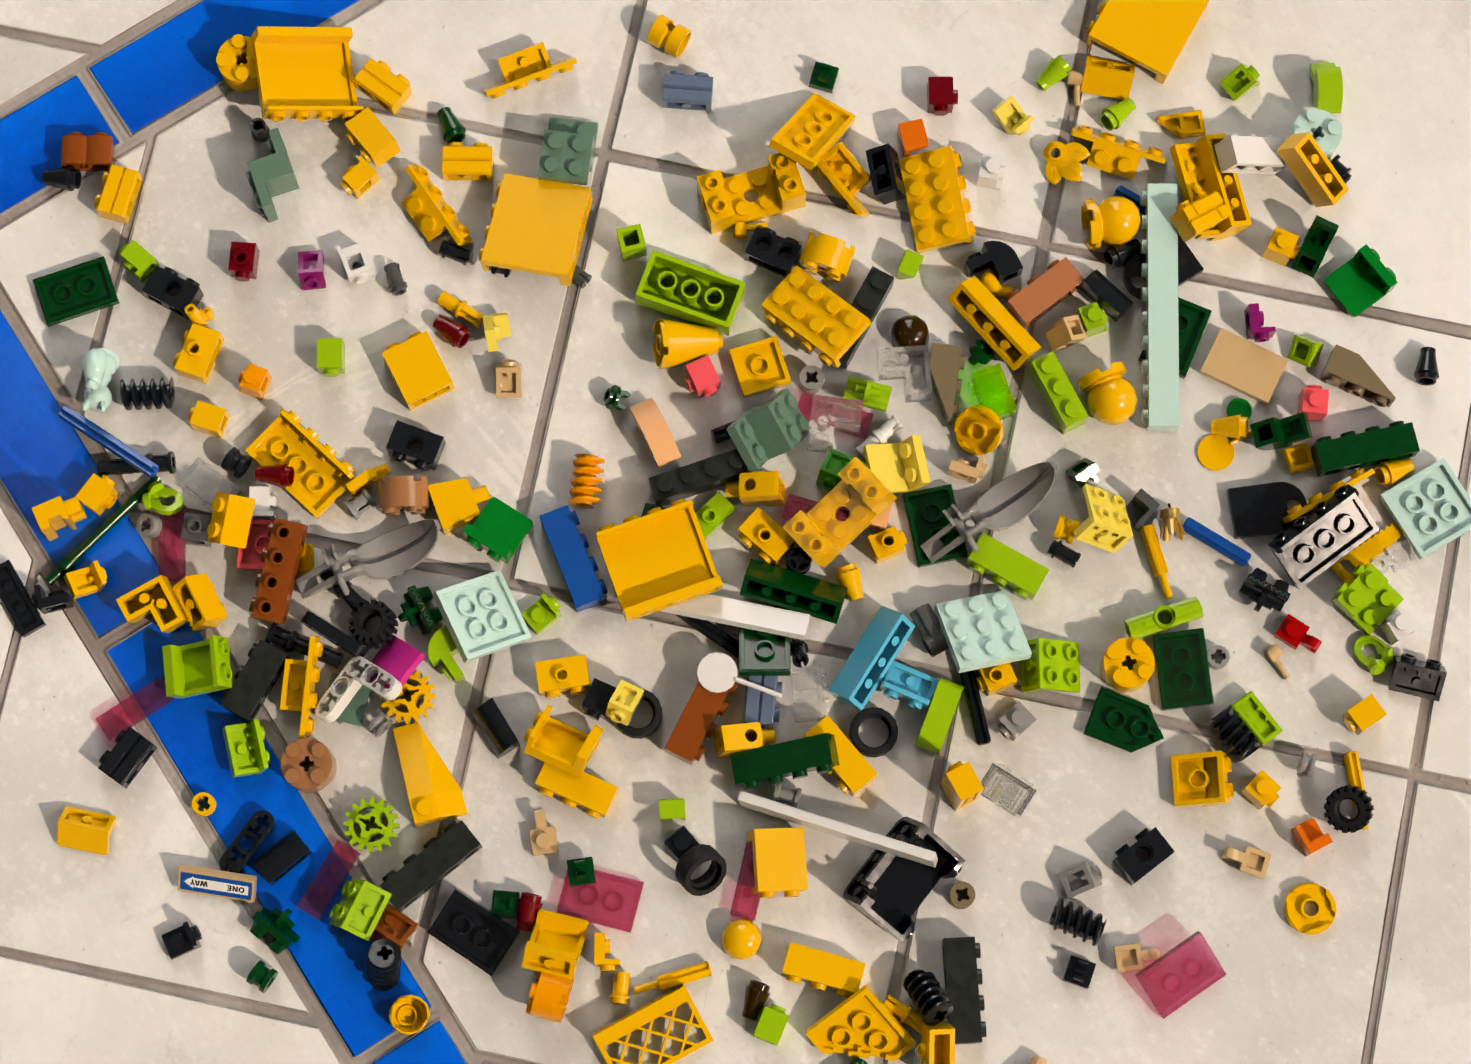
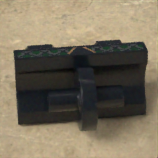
M1256 568L1252 574L1249 573L1239 591L1248 595V599L1256 603L1254 610L1259 612L1262 606L1269 610L1274 608L1281 611L1290 597V593H1288L1289 583L1280 579L1276 580L1274 585L1265 581L1267 577L1266 572Z

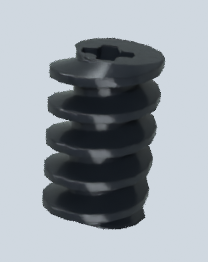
M162 377L159 385H156L154 378H151L149 385H146L144 378H141L137 386L134 379L130 380L129 386H126L124 379H121V401L126 410H131L133 404L136 410H141L143 404L147 410H150L153 403L156 409H161L163 403L167 409H171L175 398L173 378L171 377L170 383L166 384L164 377Z
M1229 705L1211 719L1212 723L1209 729H1219L1215 735L1216 738L1225 736L1222 746L1232 745L1228 753H1238L1234 760L1237 763L1246 759L1261 746L1255 747L1258 737L1248 738L1252 732L1251 729L1242 730L1246 723L1245 721L1236 723L1239 713L1229 714L1233 707Z
M1060 897L1053 909L1049 923L1051 921L1054 922L1053 930H1057L1060 925H1063V934L1072 929L1073 938L1082 933V942L1084 943L1089 937H1092V946L1095 947L1102 935L1107 919L1102 922L1103 916L1101 913H1098L1093 919V910L1091 909L1083 914V906L1081 905L1073 910L1072 901H1069L1064 906V898Z
M377 940L371 944L368 950V981L375 989L382 991L392 989L400 980L401 951L399 946L391 940Z
M918 969L913 970L906 976L903 987L926 1025H937L952 1014L953 1004L949 1001L944 989L940 987L939 981L936 980L932 972Z

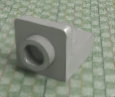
M1018 701L997 720L996 723L999 725L997 730L1006 739L1010 737L1014 741L1036 721V718Z
M1093 861L1058 874L1068 898L1102 885L1101 870L1097 865H1094Z

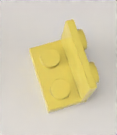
M911 435L900 443L869 444L863 447L867 467L892 493L914 492L931 483L920 435Z
M1085 484L1082 488L1089 517L1074 530L1075 539L1115 553L1133 537L1126 503L1119 495Z

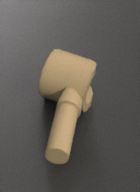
M1070 71L1067 84L1074 85V106H1080V86L1083 76L1080 72Z
M1276 644L1270 645L1266 649L1264 656L1268 661L1274 663L1285 680L1290 676L1278 659L1283 651Z

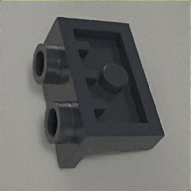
M1402 653L1401 656L1394 655V666L1388 689L1439 701L1447 675L1442 663L1432 659H1427L1426 662L1416 660V656Z

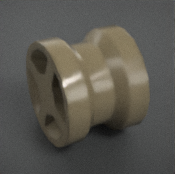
M967 882L954 884L948 893L950 904L957 909L968 908L975 899L974 888Z

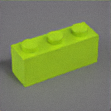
M1054 351L1032 361L1028 370L1061 432L1065 434L1085 424L1088 414Z
M982 533L977 542L979 551H972L966 564L970 565V570L979 575L984 573L992 577L991 581L1000 587L1008 586L1021 599L1027 600L1029 598L1033 600L1049 569L989 535Z

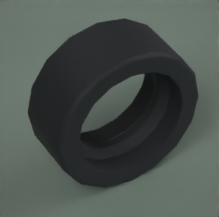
M643 689L644 693L641 699L647 701L653 709L651 722L643 728H633L629 725L616 723L619 730L631 738L642 739L651 736L659 728L662 721V707L658 698L652 692Z
M870 707L863 709L855 715L850 725L849 737L851 743L860 754L876 758L892 750L897 741L898 726L896 720L889 712L882 708ZM872 717L884 721L889 730L886 742L878 747L865 745L860 740L858 734L861 723Z
M701 844L692 847L681 856L676 865L675 875L677 881L691 895L702 896L709 894L722 883L726 875L727 864L716 849L710 845ZM711 860L708 870L699 878L691 880L694 870L702 863Z

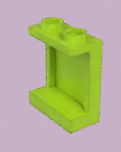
M213 635L209 636V640L183 646H162L166 697L183 699L232 688V670L229 658L230 646L227 637Z

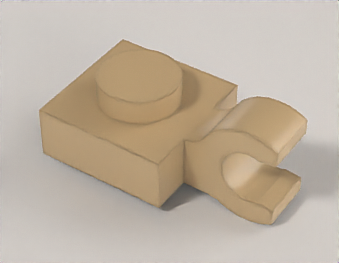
M544 809L534 811L537 829L529 830L533 856L558 853L559 848L555 826L547 827Z
M1245 846L1244 852L1227 847L1224 848L1222 858L1240 863L1238 867L1239 872L1264 879L1272 854L1250 846Z
M1140 943L1113 947L1117 973L1143 970L1144 961L1161 959L1159 948L1141 951Z

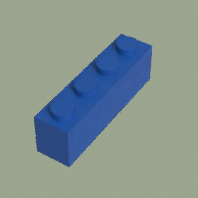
M568 505L540 515L542 526L577 613L606 602L604 594L608 593L603 579L598 580L595 571L599 569L594 556L588 557L586 548L589 547L585 534H579L576 526L580 525L575 510L570 512Z

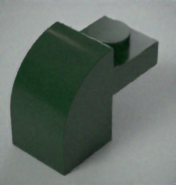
M1316 215L1302 241L1291 268L1313 278L1339 225Z
M1305 412L1283 419L1272 417L1250 424L1255 447L1260 450L1285 448L1292 446V443L1313 437L1308 416Z

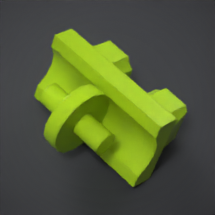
M849 376L842 401L886 412L892 387L875 383L871 380L867 381Z

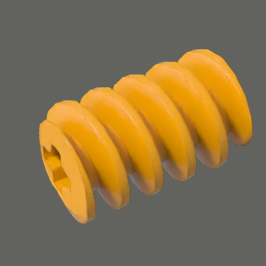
M576 454L574 456L577 459L573 461V465L576 468L572 470V475L575 478L571 480V485L574 488L570 489L569 493L572 498L568 500V504L578 508L592 509L594 508L593 503L600 502L601 500L595 497L594 493L602 492V489L596 487L595 484L603 482V479L596 477V474L604 473V469L597 467V465L605 463V460L591 454Z

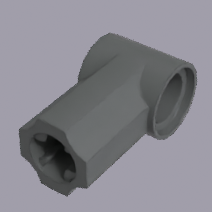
M929 603L918 607L910 613V617L922 635V642L931 657L949 649L938 618Z

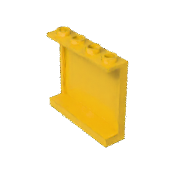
M1209 0L1103 1L1097 11V14L1100 15L1096 22L1091 21L1085 32L1088 35L1086 44L1090 45L1091 41H1094L1155 73V80L1163 84L1206 9Z
M256 27L251 35L262 119H271L274 122L285 119H295L298 122L307 121L308 119H318L322 122L342 119V121L347 122L364 110L363 106H358L353 81L354 76L349 42L353 37L351 27Z
M504 173L502 182L499 181L497 185V202L493 203L491 207V224L487 225L485 229V247H481L479 251V261L482 263L483 270L488 272L489 266L557 277L561 285L571 286L593 201L591 188Z
M680 499L672 502L669 508L662 510L661 507H656L647 511L648 515L638 518L637 515L625 518L622 524L614 526L613 523L600 527L599 532H596L595 538L626 622L722 589L721 577L716 572L694 512L692 500Z

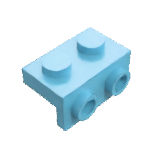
M893 661L880 689L884 691L883 694L894 700H897L898 697L908 701V706L921 710L922 707L927 709L939 680Z

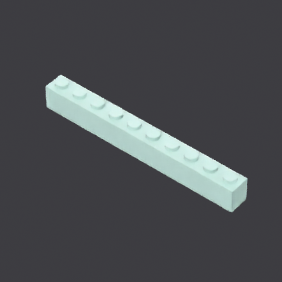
M1147 183L1145 191H1141L1140 204L1145 206V215H1141V230H1145V239H1141V254H1145V263L1141 264V278H1145V287L1141 288V302H1145V311L1141 313V326H1146V335H1142L1141 349L1146 350V360H1142L1141 365L1142 375H1146V384H1142V399H1146V408L1142 409V423H1146V431H1177L1179 427L1178 228H1175L1170 220V216L1177 212L1175 208L1177 206V184Z

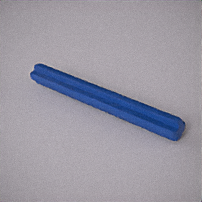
M66 406L61 408L58 413L60 419L148 477L156 476L159 471L157 464L72 408Z

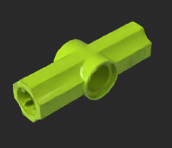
M1195 596L1168 606L1163 605L1156 610L1126 619L1124 624L1128 637L1140 639L1158 632H1166L1170 628L1203 618L1204 615L1200 601ZM1158 614H1166L1170 619L1169 624L1160 623Z

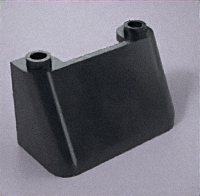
M909 817L899 819L886 836L936 852L938 858L936 867L934 868L875 849L843 893V897L901 942H904L914 933L915 921L911 916L940 878H954L960 873L961 866L966 861L924 823Z

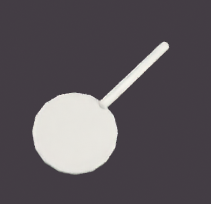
M715 652L708 654L698 665V680L703 688L710 692H725L737 682L775 697H782V694L737 677L736 663L725 653Z

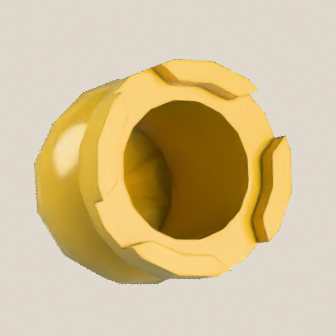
M1112 196L1104 199L1099 205L1096 204L1094 199L1083 200L1081 221L1082 229H1088L1089 238L1085 239L1088 249L1100 248L1102 240L1110 245L1124 244L1131 241L1139 232L1141 224L1139 208L1129 199Z
M1120 361L1110 363L1112 368L1103 372L1097 368L1081 377L1080 382H1077L1081 392H1089L1087 402L1091 414L1096 420L1108 425H1118L1127 421L1134 414L1137 405L1135 389L1129 381L1122 378L1127 371L1123 362Z

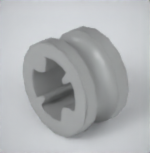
M143 514L137 522L138 533L150 538L157 537L162 530L161 519L155 515Z
M1213 646L1207 652L1209 667L1212 669H1222L1229 662L1230 654L1223 646ZM1216 651L1220 652V656H1224V659L1219 664L1215 663V659H1211V656Z
M383 712L370 723L368 730H373L375 737L378 738L389 729L393 721L391 719L387 720L386 714Z
M1303 751L1298 762L1297 773L1305 772L1307 776H1311L1316 762V754L1308 755L1306 751Z

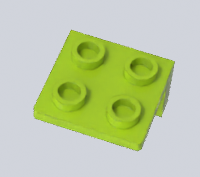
M1045 638L1027 641L1032 655L1030 659L1020 661L1021 693H1034L1042 690L1080 692L1078 642Z
M353 877L351 881L348 880L343 886L341 892L343 897L340 903L335 904L329 916L332 919L329 924L369 941L392 894L365 880Z

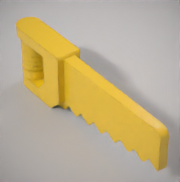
M1392 522L1390 526H1386L1378 534L1375 533L1372 538L1369 537L1366 542L1361 543L1360 546H1357L1330 568L1343 582L1348 583L1353 575L1346 571L1340 564L1341 561L1348 562L1353 569L1360 564L1371 563L1398 540L1403 533Z

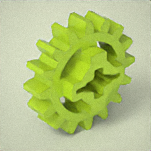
M371 797L370 803H367L362 798L359 807L354 803L352 804L353 813L346 812L350 820L343 822V825L349 828L344 834L346 837H353L349 842L352 846L359 843L358 850L361 852L365 847H367L369 854H372L375 847L379 852H383L382 845L386 844L391 847L389 839H397L398 837L393 831L400 828L399 824L394 823V820L398 819L399 816L397 813L391 814L394 809L392 805L384 807L386 802L384 799L376 803L375 797ZM372 809L371 813L365 815L360 814L364 810ZM383 813H385L388 818V827L383 825V822L381 820L383 817ZM375 819V823L380 829L371 828L368 831L369 828L362 821L373 822ZM355 823L360 825L362 830L360 838L356 834ZM383 836L380 840L371 842L373 837Z

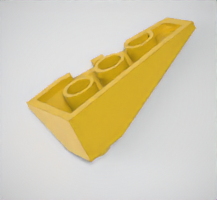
M416 722L394 728L393 732L415 825L422 827L467 815L461 788L419 723Z

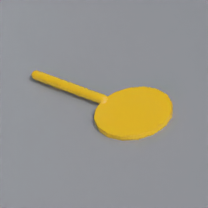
M1251 429L1248 430L1247 437L1252 434ZM1212 434L1206 436L1197 448V456L1200 463L1212 471L1226 469L1234 458L1233 445L1246 437H1241V439L1234 438L1229 441L1222 435Z

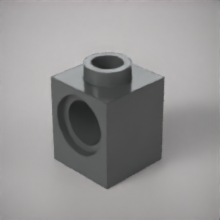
M185 513L181 539L189 545L211 547L212 542L207 541V528L211 522V517Z

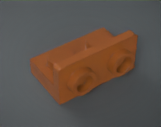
M387 904L369 940L374 943L377 940L388 939L395 942L399 946L400 951H402L403 946L416 931L418 923Z

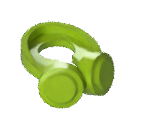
M159 481L151 483L148 487V493L142 495V502L145 508L153 510L158 514L173 515L180 512L184 506V500L180 492L171 488H165ZM166 497L175 498V502L169 506H164L161 504V501L156 500Z
M1365 635L1356 640L1354 645L1355 657L1361 664L1369 668L1372 675L1384 673L1387 665L1393 663V648H1388L1379 638ZM1367 644L1374 645L1376 653L1382 659L1376 660L1373 656H1364L1361 652L1363 646Z

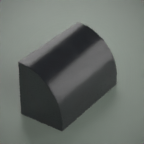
M1097 269L1083 280L1080 290L1094 303L1097 302L1098 306L1103 308L1105 313L1115 322L1134 304Z
M493 698L480 705L472 713L498 759L520 746L518 739Z
M293 829L253 863L266 881L273 886L313 852Z

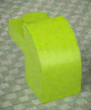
M1325 61L1310 64L1309 73L1314 84L1312 97L1314 108L1331 114L1341 113L1343 100L1341 68L1336 67L1334 63Z
M445 625L432 636L428 645V655L434 669L443 663L444 666L441 669L448 680L454 678L456 683H459L465 679V676L452 658L459 651L447 625Z

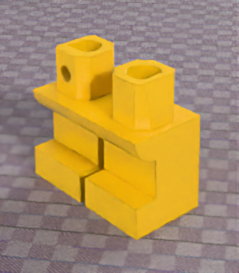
M58 496L32 507L38 525L49 541L59 538L56 530L65 526L76 530L75 523L88 518L81 502H79L76 496L66 501H63L61 496Z

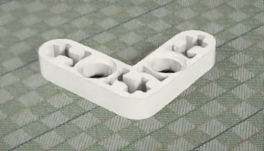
M355 656L346 664L316 705L315 714L325 723H332L341 715L361 686L390 701L399 696L402 684L393 675L367 659ZM359 667L364 669L362 673L358 671ZM378 673L376 680L369 683L371 677ZM385 683L390 686L389 689L383 687ZM348 685L346 691L339 694L341 688Z

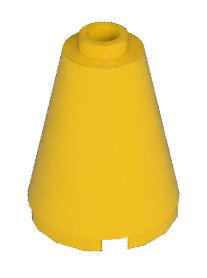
M656 319L654 322L653 334L657 333L656 341H653V352L656 365L660 366L659 369H666L707 355L716 354L719 348L723 346L722 334L718 333L716 328L665 319Z

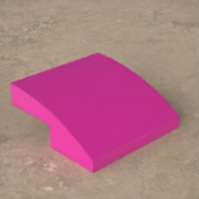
M391 634L394 639L392 641L388 639L386 641L388 645L382 646L371 662L393 675L401 682L403 687L425 658V655ZM378 673L371 677V683L376 680ZM385 683V685L383 686L384 688H387V689L390 688V686H389L388 684H386V683Z

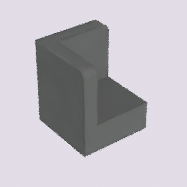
M1142 488L1126 506L1130 525L1136 532L1160 506Z

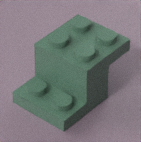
M550 117L548 130H544L538 180L587 185L589 172H592L598 123Z
M278 128L269 130L271 139L267 140L271 155L247 162L250 171L246 172L261 216L266 215L269 223L279 220L272 197L299 189Z
M788 388L779 391L771 400L746 410L726 429L749 472L758 470L769 459L791 451L811 432L808 420L802 415L797 406L796 398L790 393Z

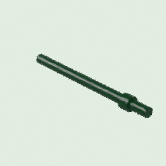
M157 475L151 477L67 558L64 556L57 563L58 566L44 580L52 586L65 573L72 571L75 568L74 564L142 501V495L148 493L149 485L155 481L162 482V480Z

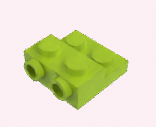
M1372 563L1357 566L1351 573L1353 575L1352 579L1348 583H1341L1335 589L1334 593L1336 595L1332 599L1366 635H1370L1404 600L1387 583L1389 580Z

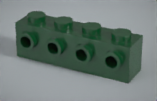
M1404 421L1390 423L1389 427L1382 429L1379 426L1369 427L1365 429V432L1358 434L1355 431L1345 432L1340 435L1341 437L1331 439V436L1321 437L1310 448L1318 477L1378 465L1380 462L1415 457L1420 451L1413 423L1404 424Z
M751 559L739 595L795 612L810 614L812 617L837 624L848 588Z
M830 733L730 754L735 785L744 786L745 790L760 787L759 783L766 781L769 784L784 782V777L792 776L793 779L804 778L808 776L807 772L817 770V774L831 772L832 767L840 765L835 736Z

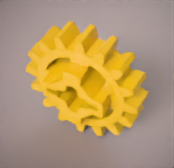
M419 670L414 675H411L408 680L415 681L421 686L417 685L414 687L406 681L397 698L390 701L386 700V702L381 704L383 709L390 708L387 712L389 718L396 715L395 721L397 723L402 718L405 720L406 725H409L413 718L419 723L420 715L428 717L427 708L434 709V705L430 703V700L436 699V695L430 693V691L435 689L434 685H426L429 677L424 676L421 679V672ZM409 691L412 695L410 702L403 699L405 698V692ZM425 696L423 704L418 709L417 705L420 699ZM396 707L407 708L409 713L400 712Z

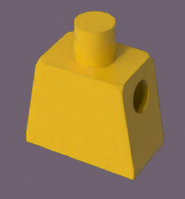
M779 471L740 473L739 482H726V496L739 497L746 506H785V480Z
M468 478L428 485V490L445 535L476 519L480 515L477 503L491 499L486 485L471 489Z
M760 722L721 725L713 734L717 759L728 758L730 754L764 747L766 744H774L776 742L774 729H761Z

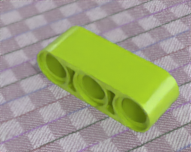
M943 678L939 679L917 738L916 747L939 755L964 686Z

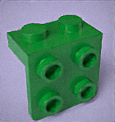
M1367 244L1360 248L1352 259L1324 280L1326 287L1351 317L1360 315L1391 292L1398 283L1394 272L1383 265L1377 251L1373 248L1370 249Z
M492 497L473 525L468 523L462 532L466 538L465 542L475 549L480 547L487 551L486 555L498 563L501 560L508 564L532 528L533 523L528 517L496 497Z

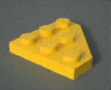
M867 985L863 986L805 1030V1035L824 1054H832L834 1052L848 1054V1056L869 1058V1056L896 1061L916 1046V1041Z

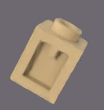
M502 360V363L497 364L496 397L521 398L522 364H517L516 360Z
M980 455L976 468L972 467L971 463L966 460H951L947 475L975 484L978 477L983 479L987 464L983 463L985 456Z

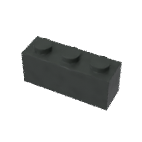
M260 639L258 644H253L248 652V657L250 658L245 666L241 665L238 668L234 677L236 681L232 688L225 690L221 698L223 701L221 706L247 722L256 717L283 672L285 659H290L287 653Z

